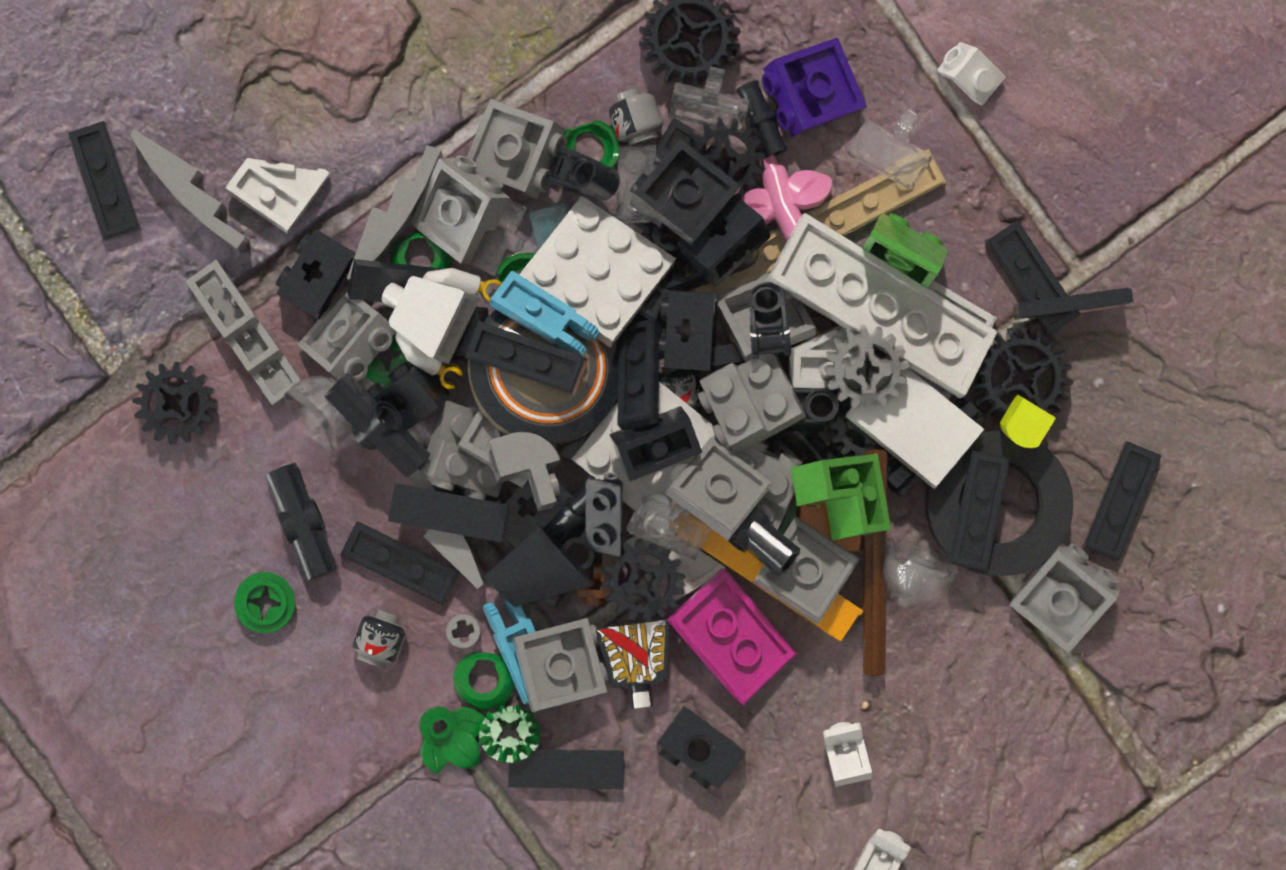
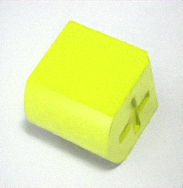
M1017 395L1000 421V426L1003 433L1017 445L1025 448L1039 447L1056 417Z

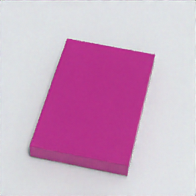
M721 568L667 619L739 705H745L798 654L724 568Z

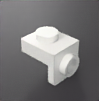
M962 42L946 53L944 62L937 70L942 76L952 79L975 103L982 106L1006 78L978 48Z
M841 722L823 731L825 748L835 787L873 778L860 723Z
M878 829L867 841L853 870H898L902 861L908 856L911 847L905 844L903 839L896 833Z

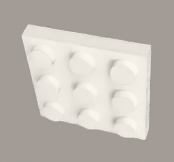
M581 196L519 275L574 308L578 315L587 319L588 322L598 328L600 334L597 339L611 348L674 266L676 258Z
M659 382V414L682 406L690 417L701 448L711 437L720 443L714 432L713 425ZM617 402L572 460L589 474L595 476L597 480L598 478L603 480L606 473H617L619 479L623 481L622 500L662 532L682 507L667 496L666 492L695 456L630 482L622 470L609 434L621 430L617 425Z

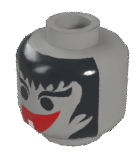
M638 88L617 94L618 102L609 108V116L617 139L620 142H628L630 147L640 146L657 139V132L662 129L663 121L655 97L648 93L640 94Z
M661 367L663 375L659 376V382L697 413H700L699 407L702 404L698 393L702 392L703 388L699 382L701 380L699 371Z
M379 609L376 616L369 614L362 616L352 640V648L358 653L356 659L384 669L386 664L396 663L407 637L406 629L397 624L400 617Z

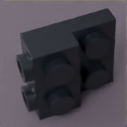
M680 139L672 149L666 146L660 152L653 163L656 168L649 176L643 173L635 181L630 189V192L633 193L630 205L659 228L665 224L693 246L739 192L741 185Z

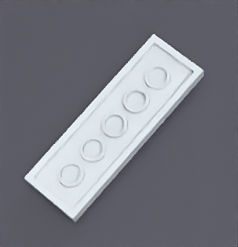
M806 213L800 216L767 278L768 282L778 285L786 293L843 328H849L855 335L860 334L861 325L866 326L869 334H873L877 326L881 327L883 330L882 338L884 339L892 333L896 337L895 344L892 347L902 345L906 351L899 359L907 360L910 369L959 399L966 395L997 334V331ZM873 344L874 347L889 355V353L884 348H882L879 345Z

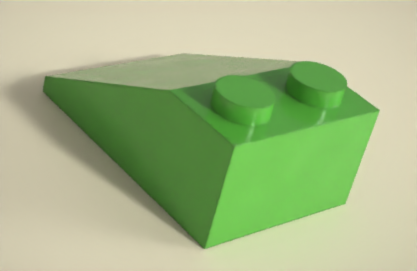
M881 213L862 248L928 288L940 272L948 249L942 246L943 242L938 237L927 232H923L921 235L910 229L909 222L893 213H890L889 216Z

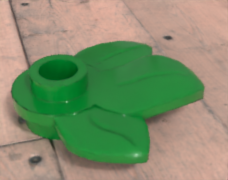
M435 706L426 710L419 721V730L424 738L420 750L423 763L435 774L439 773L448 761L460 768L477 767L480 761V750L475 737L479 735L480 724H482L486 717L469 707H461L450 711L446 707ZM436 721H445L443 731H433V724Z

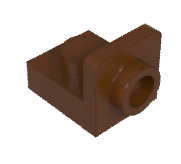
M602 553V560L594 559L593 582H600V590H577L576 596L584 597L585 605L607 606L605 597L611 593L610 587H601V582L610 579V575L602 571L603 566L614 565L609 554Z

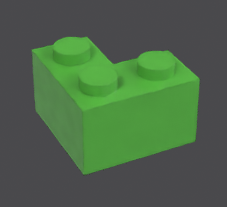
M878 454L821 460L791 468L797 506L825 503L832 540L860 537L891 530Z

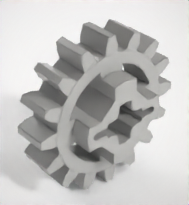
M861 325L860 334L854 335L849 328L846 329L848 339L843 342L835 338L833 342L838 350L836 352H826L827 359L833 362V365L824 367L826 375L834 376L828 382L830 390L840 387L837 394L838 400L843 401L848 396L851 397L850 405L854 409L857 408L860 401L865 402L868 410H872L873 401L879 400L883 406H886L887 399L885 396L890 393L895 397L900 395L895 385L897 383H907L906 376L900 373V370L909 368V363L907 360L899 359L906 352L902 345L893 348L892 346L896 341L895 335L891 333L885 339L882 338L883 330L879 326L875 328L873 334H869L865 325ZM873 344L884 348L890 357L876 354ZM857 346V350L850 358L843 359L850 349ZM865 353L872 366H875L869 369V374H867L868 381H866L861 369H859L864 365ZM889 376L887 381L881 387L876 389V385L879 383V381L883 377ZM843 378L854 379L858 382L860 391L848 386Z

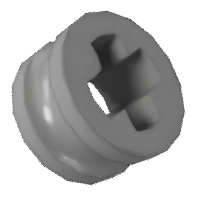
M460 614L453 617L446 627V636L449 642L458 648L473 646L481 635L479 622L468 614ZM466 620V625L472 624L474 627V633L469 634L468 642H461V637L455 638L453 635V630L458 628V621Z

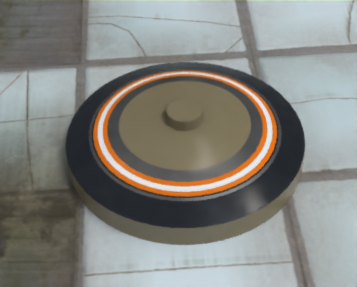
M496 309L483 322L559 348L557 344L552 345ZM570 326L567 327L565 332L585 346L587 352L583 357L588 359L575 396L468 360V377L473 397L484 416L506 435L516 432L533 433L546 439L552 446L572 442L595 429L604 420L618 397L619 345L617 340L610 348L597 338L595 341H588L575 334Z

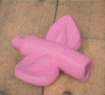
M771 155L769 158L761 160L764 172L761 174L764 189H751L744 193L745 195L740 197V199L764 218L766 225L775 220L787 243L800 216H802L799 209L807 210L822 204L830 193L832 179L825 174L811 170L798 171L789 177L786 167L778 165L776 157Z

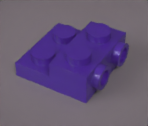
M838 37L776 58L763 68L765 73L762 76L763 88L768 95L775 96L779 106L776 113L777 121L783 130H789L792 138L824 127L829 122L860 112L867 107Z

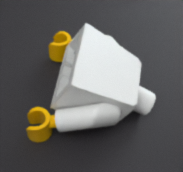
M455 268L428 271L423 278L411 276L405 288L395 283H390L382 294V302L394 309L389 319V325L397 331L396 341L406 360L431 376L439 375L441 384L447 389L455 388L453 383L448 382L444 378L448 371H455L463 377L461 368L456 364H449L480 300V297L474 294L479 292L485 301L490 302L491 298L486 293L487 286L489 284L497 286L502 284L494 279L482 282L479 276Z

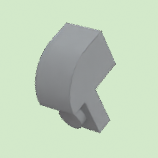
M516 432L490 439L486 447L497 483L527 475L538 512L553 508L557 502L555 496L560 495V489L555 474H548L547 469L557 467L560 462L555 448L541 436L528 432Z

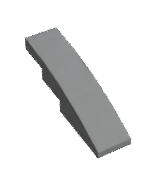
M133 129L130 134L132 140L150 168L173 196L208 229L242 253L250 240L219 220L227 207L196 187L203 174L198 169Z
M426 145L414 181L399 176L387 212L372 207L354 259L380 262L412 220L438 159L443 157L440 149ZM352 262V265H351L349 274H348V276H347V279H348L349 281H350V276H351V271H352L353 262Z
M214 260L185 281L223 338L229 343L246 370L254 378L276 410L307 388L217 260Z
M420 469L408 478L418 488L437 491L425 474L420 473ZM432 529L427 531L424 537L477 589H481L485 582L467 538L464 535Z

